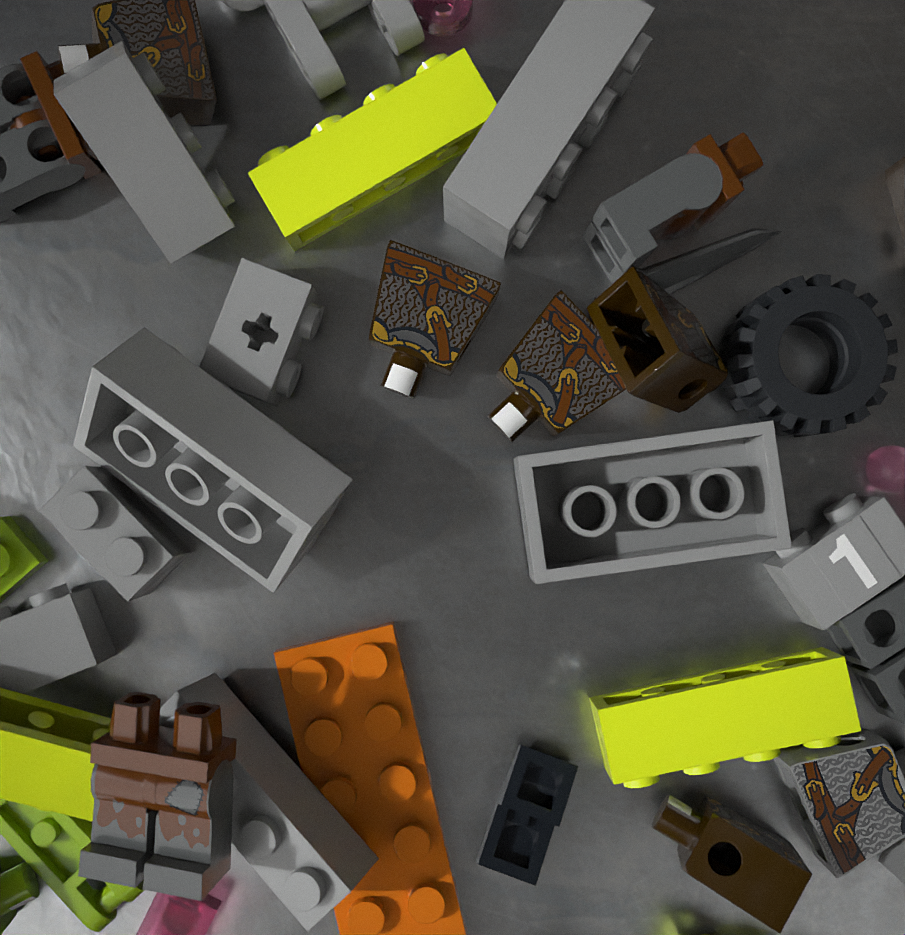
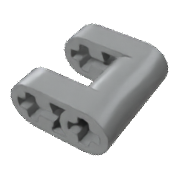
M263 0L283 40L319 100L346 86L341 70L320 32L365 6L368 8L388 45L397 56L425 40L421 24L409 0Z

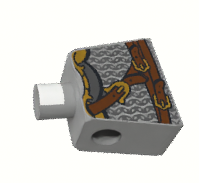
M861 729L859 732L841 735V742L837 745L826 748H807L803 744L781 748L780 756L774 758L815 857L836 878L847 875L905 837V748L893 752L887 740L868 729Z

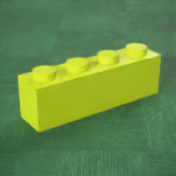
M465 48L450 56L441 53L429 58L417 69L416 76L396 87L394 84H386L377 88L365 98L364 106L345 117L332 115L325 118L311 130L310 137L291 148L283 145L268 151L259 159L258 167L248 172L294 252L467 151L497 103Z
M824 647L589 697L604 768L614 785L623 783L627 788L651 786L659 782V775L683 770L688 775L711 773L720 768L721 761L740 757L750 762L771 760L780 756L781 748L803 744L807 748L831 747L841 742V735L861 731L845 656Z
M0 688V799L32 806L41 811L56 812L93 821L94 798L91 793V776L95 764L90 763L91 743L110 731L111 718Z

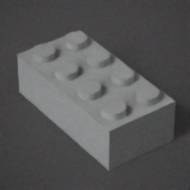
M643 0L564 1L444 184L443 205L444 221L503 260L513 244L523 250L542 220L540 215L548 202L543 198L546 194L554 199L558 197L575 169L573 165L583 148L579 143L587 149L590 148L608 119L606 114L616 97L622 98L638 74L642 66L640 62L653 41V38L645 34V31L655 10L654 7Z
M145 327L92 366L73 446L275 593L314 546L353 479L335 467L331 461L310 449L287 432L279 423L269 419L235 394L227 385L217 381L183 356L175 347L165 343Z
M773 420L522 455L513 458L529 575L535 584L792 549Z

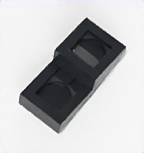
M519 745L499 793L475 862L483 867L536 886L554 827H560L578 766Z

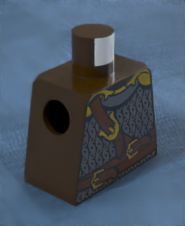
M113 0L99 3L92 8L93 43L58 45L62 75L123 41L133 58L144 52L166 88L157 97L170 118L181 112L189 125H210L217 97L195 0Z
M390 240L386 249L369 333V341L373 347L392 354L380 386L399 395L415 399L426 368L451 376L494 306L499 295L501 282Z
M632 266L587 307L628 393L634 397L680 413L688 410L705 395L716 390L726 379L728 370L698 318L636 267ZM645 320H648L650 323V325L644 329L648 333L642 330V325Z
M562 290L551 299L499 368L496 376L511 394L487 417L510 442L516 440L536 420L552 436H555L626 390L595 325Z
M667 795L653 820L652 828L678 843L677 852L683 871L778 933L782 932L812 876V873L791 842L707 796L703 798L698 809L695 810L675 797ZM718 842H727L719 849H710Z

